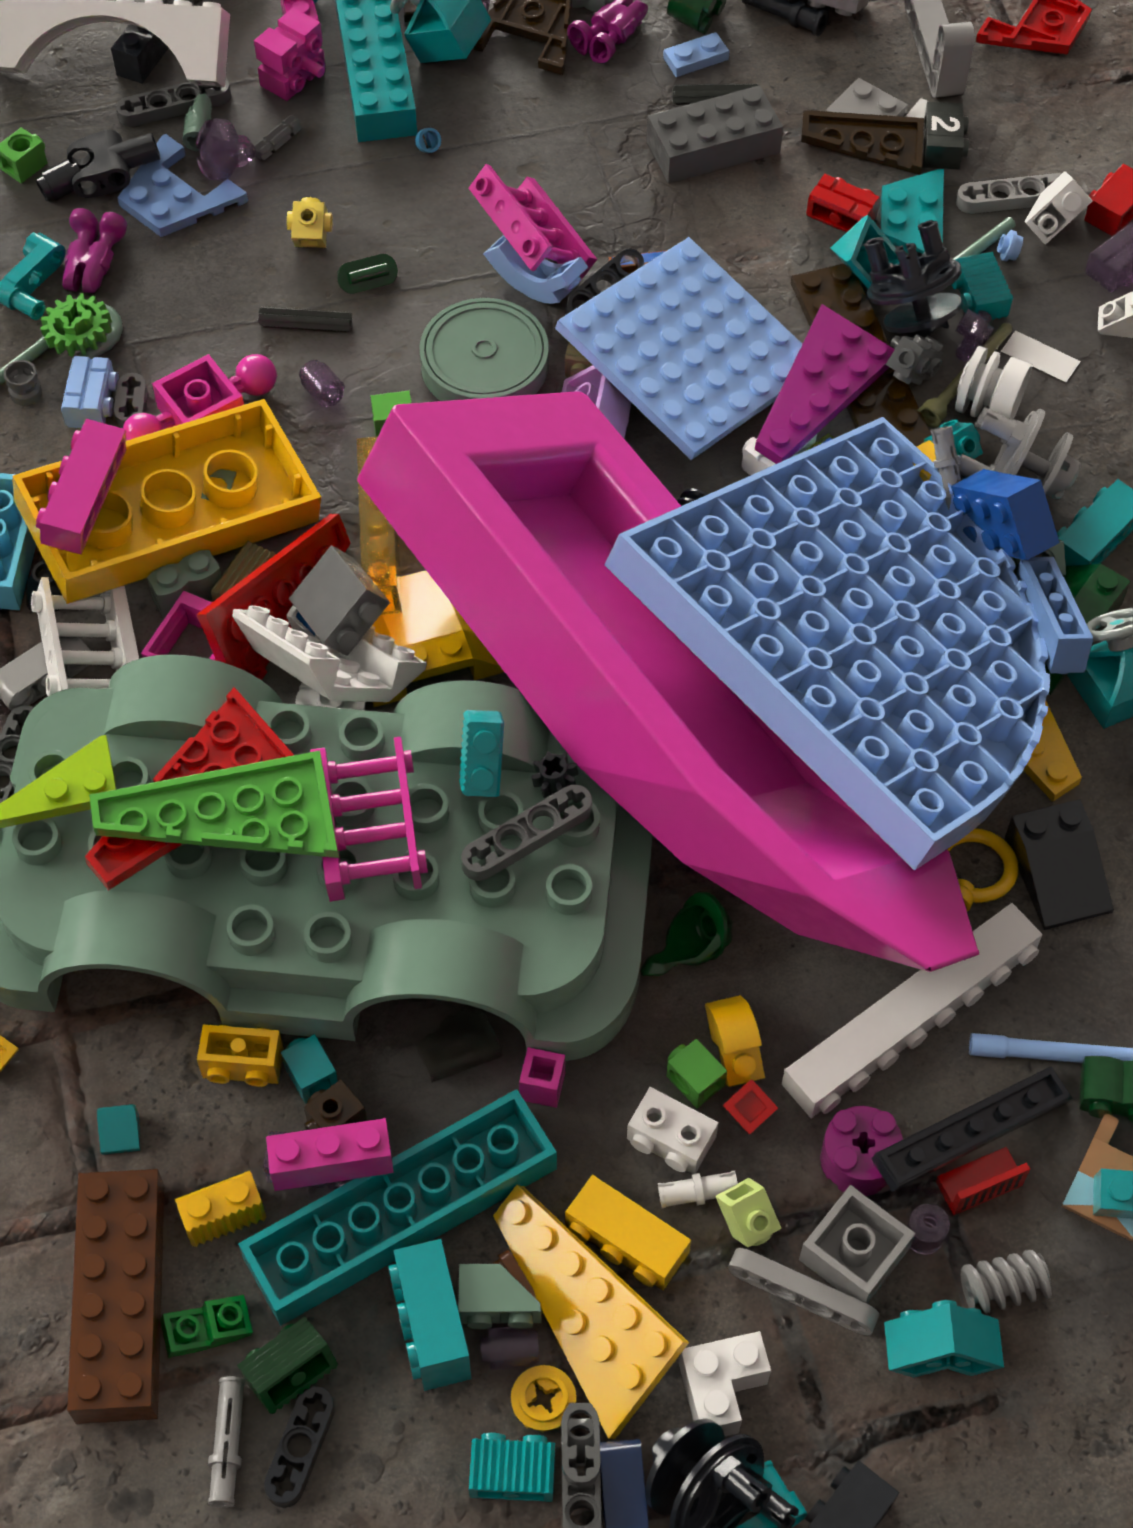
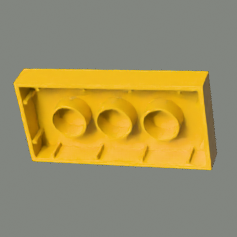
M265 399L127 440L126 452L81 555L41 544L40 529L36 528L39 510L41 508L46 509L49 503V488L53 481L58 482L60 478L59 469L61 461L12 476L14 502L66 604L145 579L154 570L168 564H178L184 557L200 550H210L211 554L215 556L242 547L247 541L255 543L319 522L321 496ZM220 469L237 473L231 490L227 489V484L224 480L210 476ZM202 493H203L204 495H206V497H207L209 500L202 499V498H201Z

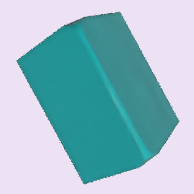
M130 1104L97 1109L101 1155L141 1151L140 1121L136 1105Z

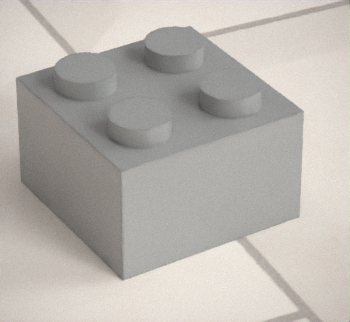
M850 1185L804 1242L799 1261L837 1290L868 1304L908 1252L916 1233Z

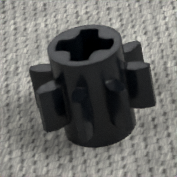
M548 751L541 761L533 762L536 774L531 776L533 786L541 787L543 798L553 795L564 787L576 785L573 777L579 774L577 764H568L566 752L559 755L551 754Z

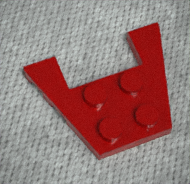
M1033 0L1016 27L987 17L977 33L976 42L1068 54L1090 19L1092 9L1079 0Z

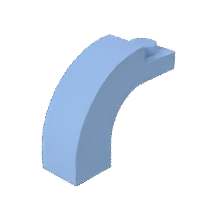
M504 235L483 253L489 263L507 283L531 299L542 303H559L582 280L579 275L588 268L582 257L563 264L553 263L544 258L535 271H531Z

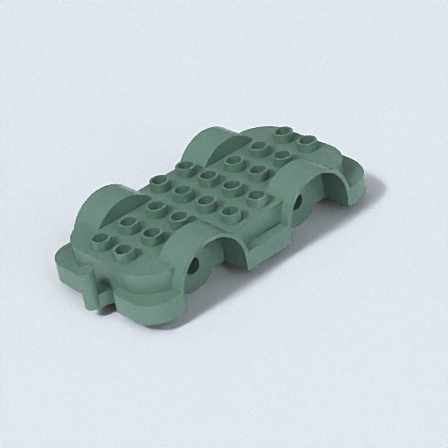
M156 655L133 660L120 667L111 677L108 688H70L56 692L39 702L27 716L21 731L10 775V780L15 790L14 794L101 735H106L109 742L117 789L153 783V778L188 738L195 737L206 724L205 719L213 710L217 712L226 702V695L233 687L238 690L294 755L309 753L310 749L325 747L328 762L335 761L336 764L396 756L394 737H401L403 751L411 750L414 773H407L417 851L425 849L428 873L420 874L422 888L420 889L414 888L412 871L350 880L351 884L344 885L345 900L330 902L325 885L322 856L181 844L108 891L89 868L85 859V855L102 837L96 836L93 829L91 809L0 828L1 1003L18 1009L55 1012L64 974L85 969H121L162 977L198 992L215 1006L220 1015L222 1025L279 1030L280 1034L310 1037L315 1034L318 1038L355 1041L359 1015L363 1009L380 1002L397 999H437L470 1005L500 1016L513 1024L522 1033L526 1043V1052L527 1048L530 1047L564 1054L565 1061L584 1058L599 1051L620 1032L626 1023L636 1000L640 978L653 835L577 766L579 774L573 777L576 785L585 787L592 796V812L588 819L483 881L472 880L462 870L461 853L469 843L546 799L543 798L541 787L533 786L531 776L536 774L533 762L541 761L548 751L551 754L559 755L566 752L518 689L483 681L440 682L421 687L407 694L397 704L394 713L283 703L277 693L262 680L232 665L197 656ZM466 710L498 711L503 716L505 724L500 796L498 797L465 796L462 793L459 772L461 771L460 757L462 756L461 742L463 741L461 735H463L462 728L464 727L463 713ZM567 753L568 764L575 763ZM398 771L339 779L338 784H332L333 794H339L340 797L400 789ZM571 799L568 801V807L574 805L579 809L581 808L582 801L575 803ZM402 804L342 812L341 817H335L337 828L343 827L344 831L405 822ZM563 812L560 813L561 819H563ZM539 816L533 820L532 824L539 830H547L553 826L554 822L550 817ZM507 835L501 839L500 843L504 848L515 849L521 845L522 840L516 835ZM407 837L346 846V850L340 851L341 862L347 861L348 864L409 856ZM491 845L490 847H491V853H492V852H494L495 850H494V846ZM477 856L472 857V864L486 865L485 858L480 860Z

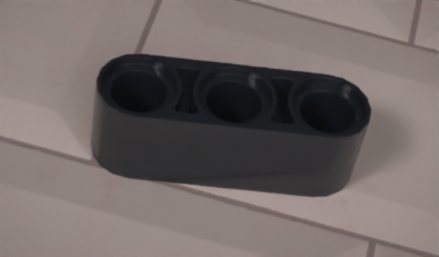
M632 248L618 253L569 295L565 307L566 315L574 310L572 307L574 301L582 300L587 302L601 293L596 286L598 281L606 280L611 285H614L631 273L625 272L621 268V262L625 260L632 261L636 265V269L644 266V258L641 253Z

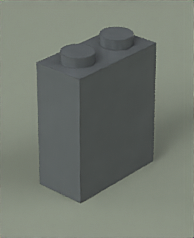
M332 545L289 598L321 642L345 656L349 655L390 604V601L356 559Z

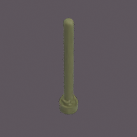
M1010 323L1001 324L982 346L988 348L986 361L1012 332ZM964 368L937 398L926 400L918 409L922 413L928 427L936 428L946 418L947 406L957 395L958 384Z

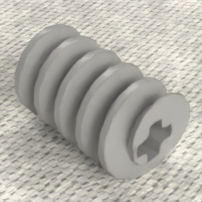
M1025 1250L1022 1258L1017 1253H1012L1007 1257V1261L1002 1257H995L991 1265L987 1261L982 1260L978 1262L976 1269L971 1264H965L961 1268V1283L969 1308H975V1304L979 1303L984 1313H990V1300H995L999 1309L1003 1310L1006 1307L1007 1296H1010L1015 1306L1021 1305V1293L1025 1292L1030 1302H1036V1289H1040L1046 1299L1052 1296L1051 1279L1047 1264L1040 1253L1036 1254L1033 1250Z

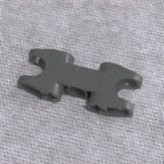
M569 1403L561 1421L563 1528H602L599 1416L591 1403ZM577 1413H584L590 1418L572 1419L571 1417ZM582 1428L587 1430L589 1434L579 1437L571 1432L574 1429ZM577 1466H584L585 1476L577 1475ZM578 1508H585L592 1513L594 1518L588 1525L580 1526L572 1522L570 1519L571 1513Z

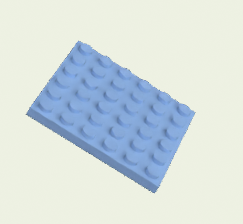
M690 237L560 318L555 327L567 341L690 460H693L775 402L802 346V343Z

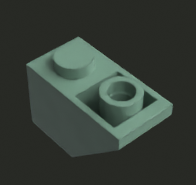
M459 1264L458 1311L461 1324H467L472 1329H487L492 1327V1323H508V1326L511 1328L526 1329L532 1327L533 1323H541V1303L501 1264Z

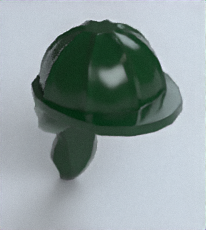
M702 891L689 897L683 908L675 915L667 930L666 947L661 952L649 956L641 968L640 973L642 976H662L678 964L698 966L709 960L717 959L723 953L733 937V922L726 909L722 907L716 897Z

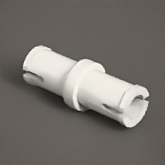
M735 1170L703 1177L700 1176V1173L692 1174L691 1179L657 1183L661 1207L666 1208L696 1202L697 1206L703 1205L705 1200L715 1199L716 1195L738 1184Z

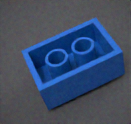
M983 469L951 486L954 494L953 504L957 512L962 510L963 515L967 514L975 525L984 531L981 534V538L987 549L993 550L998 548L1000 550L1002 548L1008 556L1027 561L1060 543L1041 480ZM973 526L963 528L964 534L975 543L977 539L975 528Z

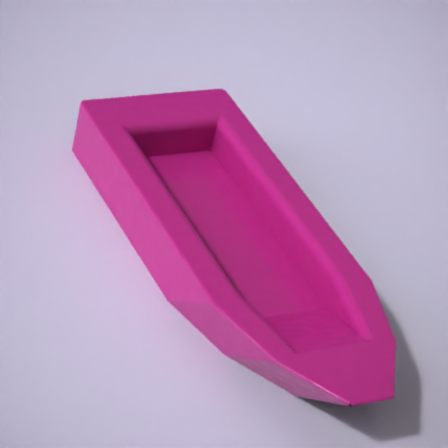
M576 391L397 404L393 406L357 478L358 483L580 769L682 863L798 935L928 972L979 955L948 849L914 871L604 565L620 533L679 508L681 505L586 394Z

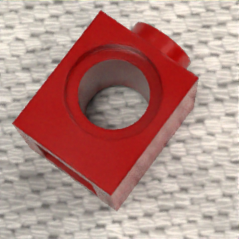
M752 1079L723 1104V1107L749 1135L778 1109Z

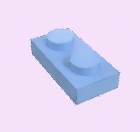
M714 32L664 49L663 59L675 77H679L729 60V50L719 35Z

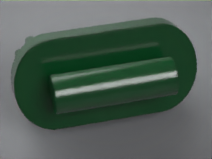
M378 254L347 262L339 267L337 282L343 291L350 294L389 285L397 277V264L388 254Z

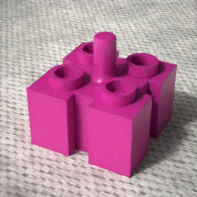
M294 7L278 19L277 28L272 29L269 27L254 40L256 59L263 63L258 67L260 86L286 101L303 89L306 79L311 81L315 76L321 78L325 73L324 50L321 49V23Z

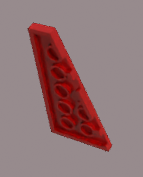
M340 514L327 515L196 614L216 661L242 669L260 680L264 678L267 673L265 667L269 660L253 650L232 616L233 609L248 610L249 606H260L270 611L269 615L272 617L283 619L289 623L286 615L293 606L289 598L331 545L345 553L351 544Z
M233 687L226 695V702L217 712L215 710L211 712L205 719L206 724L195 737L188 738L153 778V782L293 756L294 754L238 690ZM102 836L85 855V859L89 868L109 891L182 843Z

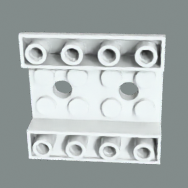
M252 605L249 606L248 610L233 609L232 616L254 651L330 701L389 702L426 669L427 663L416 657L414 650L396 645L394 638L378 634L374 631V626L370 627L349 655L345 656L323 644L317 635L315 637L309 636L302 631L291 629L288 627L289 623L287 621L269 615L270 611L266 608Z

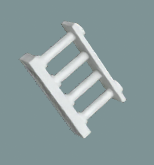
M41 577L38 590L32 592L31 608L38 615L48 672L46 678L47 696L70 688H108L110 679H67L64 664L111 665V668L117 671L123 665L139 659L125 586L108 590L105 593H101L100 596H90L66 604L62 595H51L49 579ZM54 609L100 610L101 614L106 616V623H56ZM59 637H104L106 641L111 642L112 649L111 651L61 650Z

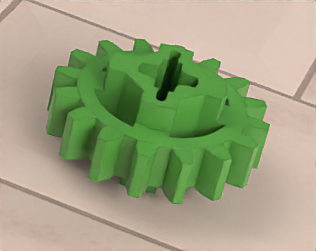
M80 293L77 299L67 295L66 302H61L57 299L55 300L56 308L47 307L45 309L48 316L41 317L43 325L40 327L48 347H55L57 354L67 350L69 356L72 357L75 351L80 350L82 355H86L87 348L91 347L93 350H97L96 343L98 341L106 342L105 333L112 332L110 325L112 319L109 310L106 309L103 301L97 302L96 296H91L86 300L83 293Z

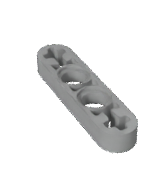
M1062 173L965 183L958 190L956 205L959 210L969 214L1030 208L1034 206L1040 194ZM1031 188L1036 190L1038 194L1028 195L1023 190ZM997 191L1004 192L1008 197L998 198L993 193Z
M737 1248L727 1267L731 1274L742 1281L862 1335H871L880 1316L879 1312L867 1303L748 1249Z

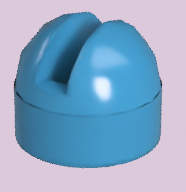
M434 128L421 129L416 135L415 145L424 153L435 152L441 145V136ZM423 134H424L425 140H426V142H427V144H428V146H429L430 148H426L425 142H424L423 137H422Z

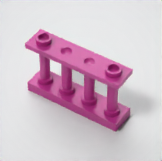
M485 164L468 189L531 271H535L544 258L554 260L558 264H563L582 257L588 266L579 275L583 279L597 261L595 255L534 178L526 177L519 188L515 189L506 186L493 168Z
M394 737L396 756L336 764L335 761L328 762L325 747L310 749V752L320 750L339 854V858L322 857L325 885L330 902L345 900L344 885L351 884L350 880L412 871L414 888H422L420 874L428 873L425 849L417 851L407 773H414L411 750L403 751L401 737ZM398 771L400 789L340 797L339 794H333L332 784H338L339 779ZM398 804L403 805L405 822L345 831L343 827L337 828L335 817H341L342 812ZM407 837L409 856L348 864L347 861L341 862L340 851L346 850V846Z

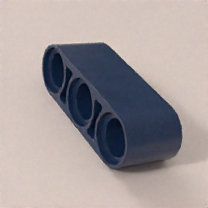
M640 1439L600 1442V1477L605 1528H649Z

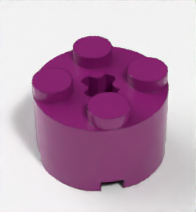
M869 1106L850 1107L840 1110L834 1115L825 1133L820 1161L823 1173L838 1186L839 1190L845 1192L851 1185L863 1195L871 1196L881 1191L887 1185L871 1158L877 1152L903 1140L893 1115L887 1111H881ZM860 1149H863L866 1154L860 1153Z

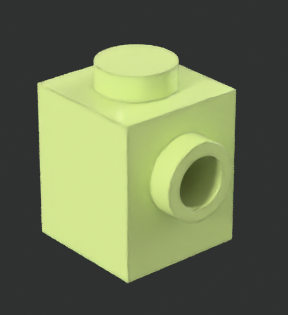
M750 1178L715 1196L732 1237L746 1247L761 1245L771 1238V1234L782 1229L765 1188Z

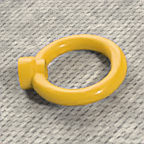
M975 828L959 842L949 847L948 851L965 842H977L987 845L1001 857L1004 872L997 883L985 888H975L971 882L965 879H958L967 912L970 910L973 902H990L1004 896L1014 886L1018 877V860L1011 846L995 833Z

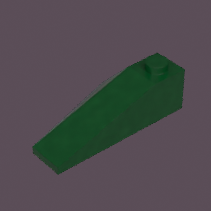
M1103 564L1066 566V575H1063L1086 624L1100 615L1118 610L1123 604L1131 582ZM1101 626L1095 631H1102L1105 626ZM1045 663V671L1050 674L1048 694L1051 695L1067 674L1050 673Z

